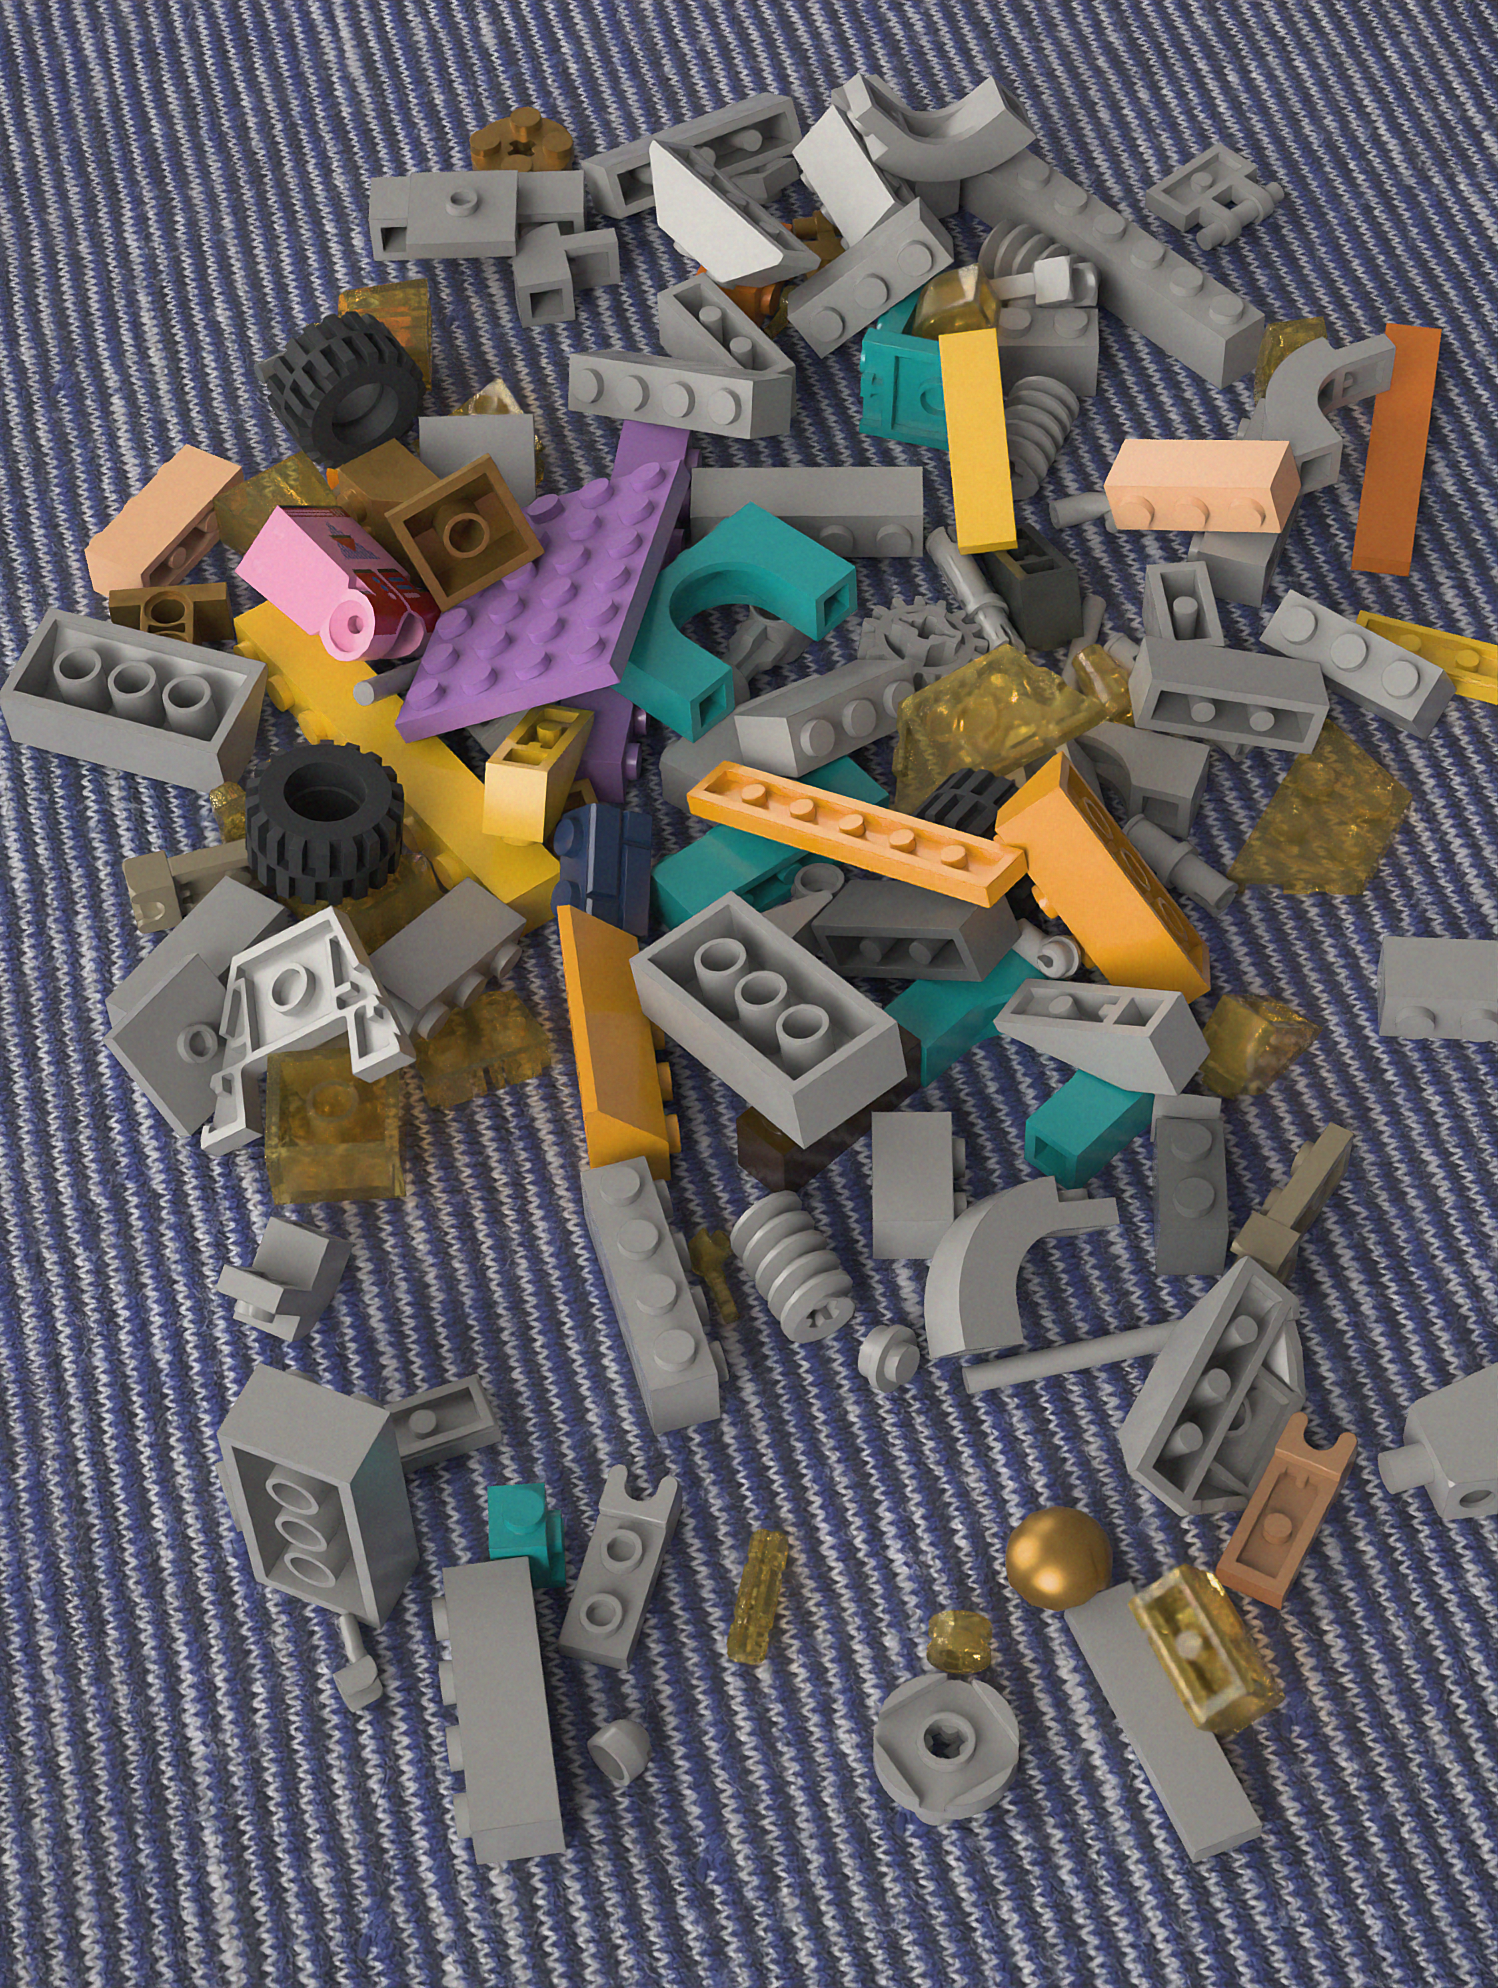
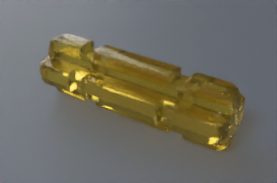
M762 1528L756 1530L751 1535L747 1551L749 1558L748 1562L744 1564L733 1613L735 1619L731 1623L726 1643L728 1658L736 1663H746L754 1666L759 1665L765 1660L769 1643L768 1632L772 1629L783 1580L781 1574L785 1570L789 1552L788 1537L780 1531L771 1532Z

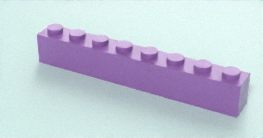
M624 420L611 480L632 474L637 468L647 463L657 462L661 465L682 459L691 476L690 485L692 468L702 467L701 449H692V432L689 429ZM689 485L658 573L674 562L676 557L685 550L686 534L685 529H681V524L690 523L691 489H689ZM609 686L561 699L560 706L595 711L594 723L573 782L589 778L597 801L624 803L629 779L638 780L640 777L642 745L637 743L638 734L648 735L651 715Z

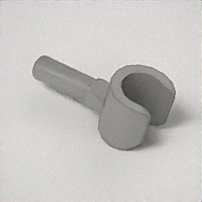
M347 1613L339 1618V1624L351 1665L334 1673L333 1678L347 1707L351 1712H355L379 1699L383 1695L384 1690L377 1676L378 1670L375 1661L364 1649L355 1614Z

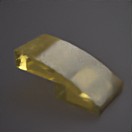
M1324 316L1267 324L1256 364L1253 393L1255 408L1259 398L1266 397L1269 381L1283 360L1310 341L1320 337H1324L1327 340Z

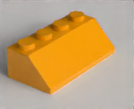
M1060 751L997 811L995 831L998 834L993 837L994 842L1024 850L1028 868L1027 873L1036 884L1031 887L1034 898L1049 918L1061 917L1073 933L1070 937L1079 945L1082 956L1081 962L1088 969L1098 966L1111 986L1182 992L1187 1003L1190 1004L1211 990L1208 945L1064 751Z
M571 905L557 906L565 988L590 1169L645 1156L653 1181L659 1179L669 1181L671 1180L669 1154L681 1153L677 1114L664 1115L662 1102L673 1100L669 1062L656 1063L654 1052L655 1050L665 1049L664 1031L643 1014L629 962L630 958L639 953L637 937Z

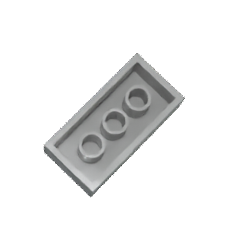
M732 891L629 959L643 1014L803 1149L809 1147L907 1077L897 1021Z
M259 1363L216 1433L255 1580L339 1614L353 1613L357 1621L382 1630L420 1561L392 1413L386 1410L378 1401L367 1395L354 1393L348 1396L321 1386L313 1377L296 1369L281 1371Z

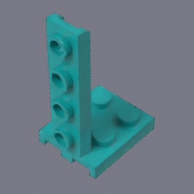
M942 270L891 307L890 310L880 315L877 328H869L865 334L860 358V373H863L860 396L863 397V415L859 423V433L949 451L939 341L920 338L939 301V289L946 287L947 274L945 271Z

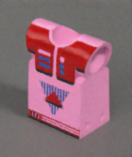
M277 505L235 570L240 577L309 635H319L327 652L340 661L423 657L442 612L431 593L421 588H415L410 583V574L341 506Z

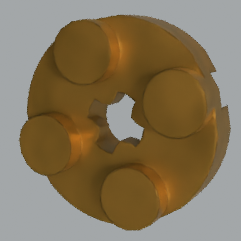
M531 107L515 109L510 117L487 125L482 130L474 132L469 139L473 171H572V163L575 159L573 137L567 129L553 120L542 118L541 113Z

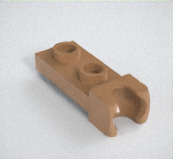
M1295 1412L1291 1415L1275 1446L1274 1456L1216 1567L1214 1580L1281 1610L1333 1503L1337 1501L1351 1473L1358 1449V1440L1351 1432L1342 1433L1335 1445L1328 1450H1316L1310 1447L1304 1439L1308 1417L1303 1412Z

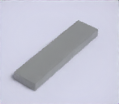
M478 1373L384 1405L385 1409L392 1413L403 1475L502 1441L499 1424ZM224 1460L214 1463L237 1532L242 1531Z
M1131 1581L1096 1593L1084 1605L1066 1609L1064 1618L1192 1862L1196 1863L1260 1837L1262 1823Z

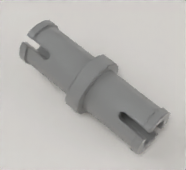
M1141 813L1134 816L1123 828L1122 831L1147 865L1157 873V878L1162 885L1168 889L1178 888L1207 910V913L1212 917H1216L1225 911L1235 898L1236 894L1234 892L1238 890V885L1198 857V849L1188 841L1177 842Z

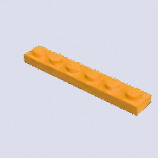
M727 760L722 761L686 794L690 812L693 815L987 908H991L1028 872L1024 850Z

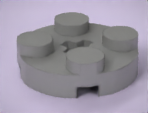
M930 1673L905 1682L895 1689L884 1701L878 1714V1723L874 1729L873 1765L875 1772L886 1792L902 1807L915 1812V1815L922 1822L929 1825H943L952 1819H963L977 1815L996 1804L1016 1779L1019 1764L1018 1722L1008 1702L988 1684L972 1678L971 1685L961 1680H948V1673ZM941 1733L948 1741L960 1737L965 1743L959 1747V1756L951 1759L938 1758L930 1753L933 1750L931 1737Z

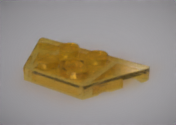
M1005 643L898 702L896 729L899 732V742L894 749L892 772L897 777L895 804L889 805L888 809L910 816L953 772L957 773L962 768L970 767L974 771H977L979 768L989 770L996 777L1006 776L1109 720V717L1099 700L1091 695L1088 698L1069 687L1062 677L1046 667L1035 666L1031 663L1028 656Z
M1325 718L1312 754L1299 753L1226 874V878L1238 885V890L1234 892L1235 894H1245L1246 884H1283V894H1309L1314 891H1325L1332 895H1363L1411 809L1413 795L1333 721Z

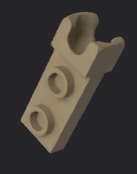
M245 839L197 849L189 853L169 857L168 859L166 852L161 850L129 858L122 863L139 932L143 934L176 927L183 920L182 916L189 914L225 876L262 895L277 892V885L266 887L258 879V870H251L247 860V850H245Z
M1330 1122L1316 1143L1307 1140L1301 1146L1290 1170L1292 1178L1284 1190L1277 1186L1274 1187L1267 1196L1260 1213L1254 1211L1235 1238L1230 1251L1239 1256L1232 1267L1241 1258L1250 1256L1281 1284L1286 1286L1295 1272L1300 1241L1348 1171L1354 1136L1353 1132Z

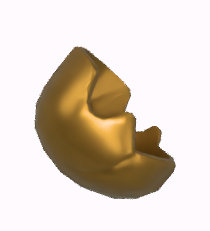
M1053 1506L1030 1513L1012 1531L1005 1554L1006 1573L1010 1586L1029 1604L1059 1612L1084 1605L1096 1595L1097 1591L1105 1590L1109 1587L1112 1576L1113 1551L1107 1534L1097 1520L1079 1509Z

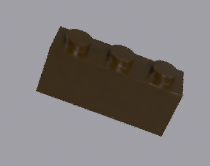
M897 1023L907 1077L806 1149L798 1145L755 1107L751 1106L736 1118L738 1165L773 1193L785 1190L798 1192L872 1129V1112H892L921 1087V1040Z

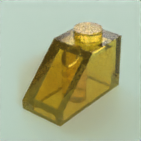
M1223 994L1202 1031L1210 1048V1053L1198 1068L1204 1073L1201 1082L1214 1092L1230 1099H1235L1237 1095L1263 1094L1318 1038L1323 1028L1272 995Z

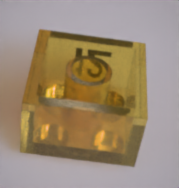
M350 1048L286 1051L268 1054L265 1164L275 1205L407 1197V1091L403 1067L369 1083L353 1075Z

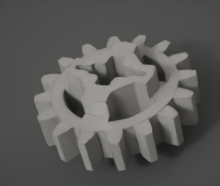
M916 596L913 605H906L897 597L892 599L890 610L877 605L874 607L872 618H864L857 659L910 661L916 695L919 694L922 703L929 704L934 694H939L948 703L953 701L955 689L968 695L972 691L973 682L981 681L987 658L988 640L980 639L982 630L980 624L965 625L967 612L963 609L951 614L947 612L946 601L939 600L935 605L927 604L926 606L923 597Z

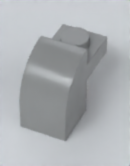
M557 222L546 224L526 234L517 244L516 256H512L516 304L522 328L576 320L574 290L621 283L618 240L614 228L561 236Z
M270 1216L252 1267L224 1264L215 1290L237 1299L234 1307V1319L290 1342L298 1341L313 1329L332 1300L354 1243L297 1220Z

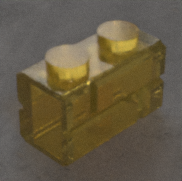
M1184 1563L1162 1576L1131 1598L1127 1603L1141 1629L1149 1632L1147 1640L1197 1729L1207 1732L1213 1731L1214 1734L1230 1737L1274 1709L1286 1698L1215 1574L1205 1570L1200 1571L1199 1568Z

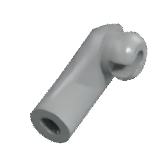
M1089 491L1052 501L1049 504L1050 517L1057 530L1104 517L1106 529L1110 533L1115 534L1126 531V529H1117L1106 492Z
M1022 918L1017 921L1022 936L1011 947L1049 979L1065 978L1077 972L1081 965L1082 956L1079 945L1073 938L1067 935L1047 936L1027 919Z

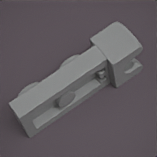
M1061 256L1035 261V272L939 289V311L960 316L961 323L965 325L986 324V308H1041V306L1047 308H1093L1096 306L1098 296L1095 264L1092 262L1073 264V256Z
M617 1464L611 1468L599 1503L600 1514L594 1527L557 1645L560 1655L629 1671L667 1546L671 1545L680 1516L683 1494L679 1481L673 1476H666L661 1480L658 1490L653 1497L645 1501H636L632 1499L631 1489L626 1483L628 1479L627 1468L622 1464Z

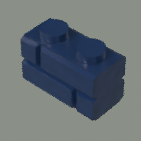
M598 803L587 804L563 814L562 821L557 826L554 835V850L560 856V877L551 896L552 913L558 917L557 906L571 905L637 937L638 942L647 940L652 815L629 810L620 811V808ZM557 920V938H560L559 922Z

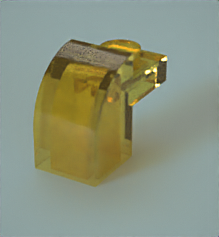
M979 263L943 273L926 284L917 300L911 336L939 341L938 335L991 328H996L998 333L1002 302Z

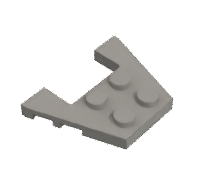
M330 906L232 957L219 1035L227 1038L222 1071L211 1077L210 1089L214 1090L218 1096L213 1125L203 1126L200 1140L202 1150L220 1157L263 1136L258 1087L260 1074L347 1030L353 1075L369 1083L416 1061L414 1047L347 914Z

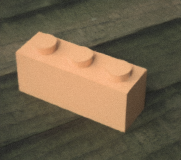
M1125 439L1103 486L1117 529L1282 533L1301 488V482L1290 441Z
M185 444L169 462L164 463L160 467L156 476L136 497L128 500L123 510L102 532L97 533L91 539L89 545L84 550L93 590L109 597V590L177 586L249 509L242 467Z

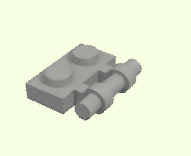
M1218 142L1146 191L1145 208L1182 232H1186L1197 223L1205 226V228L1197 233L1196 240L1202 249L1209 251L1218 244L1227 245L1239 237L1241 228L1248 223H1259L1271 215L1274 206L1284 199V191L1276 182H1271L1263 188L1256 184L1258 166ZM1229 201L1238 204L1231 210L1224 207Z

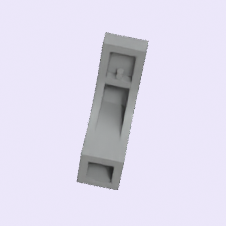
M860 72L843 85L851 106L847 111V115L854 127L863 135L872 162L881 169L904 179L921 182H947L972 177L1004 163L1037 138L1024 104L992 75L960 101L934 111H914L899 106Z
M1385 333L1352 343L1337 350H1334L1324 337H1320L1295 350L1274 371L1266 390L1261 441H1290L1301 482V488L1297 496L1338 482L1343 438L1325 418V415L1339 407L1390 390L1396 346Z
M1047 1176L991 1194L966 1209L952 1223L941 1239L931 1261L926 1280L924 1318L930 1360L985 1354L1023 1344L1016 1296V1282L1024 1255L1038 1239L1085 1235L1120 1224L1115 1197L1088 1199L1087 1189L1085 1188L1057 1192L1055 1176Z

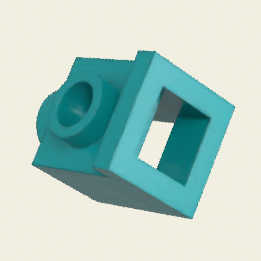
M545 1483L487 1486L490 1560L496 1561L528 1556L533 1589L567 1587L564 1518H562L561 1509L548 1510Z

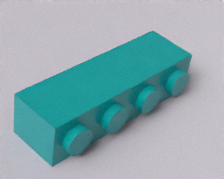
M847 755L816 768L796 780L799 783L889 809L890 795ZM718 824L711 828L704 837L677 853L663 857L656 866L651 868L650 911L672 931L732 891L756 911L762 913L792 896L791 888L794 884L795 876L803 867L815 863H827L839 867L844 862L731 826Z

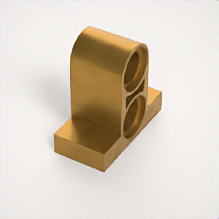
M227 582L109 590L108 608L113 624L202 646V642L234 640V618Z

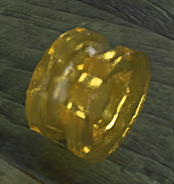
M964 1610L943 1611L934 1615L928 1624V1635L932 1640L927 1645L926 1659L932 1666L950 1673L967 1674L986 1669L991 1664V1648L988 1643L992 1640V1623L989 1619L978 1613Z

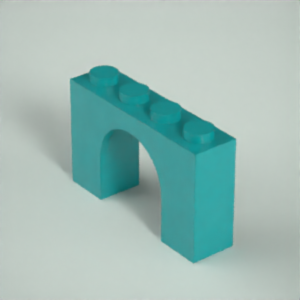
M751 501L731 517L723 519L711 533L692 548L682 551L674 562L658 573L621 682L609 686L692 743H695L735 710L732 667L685 637L679 630L686 621L695 614L714 606L747 604L773 613L818 642L858 609L856 567Z
M1011 948L982 982L918 979L883 1011L921 1040V1085L927 1088L974 1045L987 1038L1004 1034L997 1030L993 1021L1026 978L1068 981L1065 978L1049 979ZM1078 1068L1075 1075L1026 1120L1024 1159L1047 1176H1055V1182L1065 1189H1080L1152 1122L1155 1094L1124 1090Z

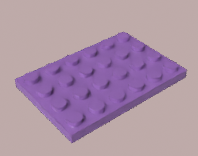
M682 459L661 465L657 462L647 463L637 468L632 474L610 481L606 478H599L589 482L580 490L561 496L556 494L544 495L529 506L520 508L545 553L446 612H441L395 722V726L405 743L621 682L691 479Z

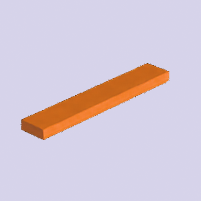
M1386 323L1385 334L1396 346L1390 390L1376 394L1351 570L1409 577L1442 329Z

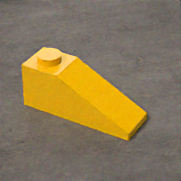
M543 704L533 707L527 712L486 762L482 833L501 836L504 842L518 846L544 842L560 819L594 723L595 711Z

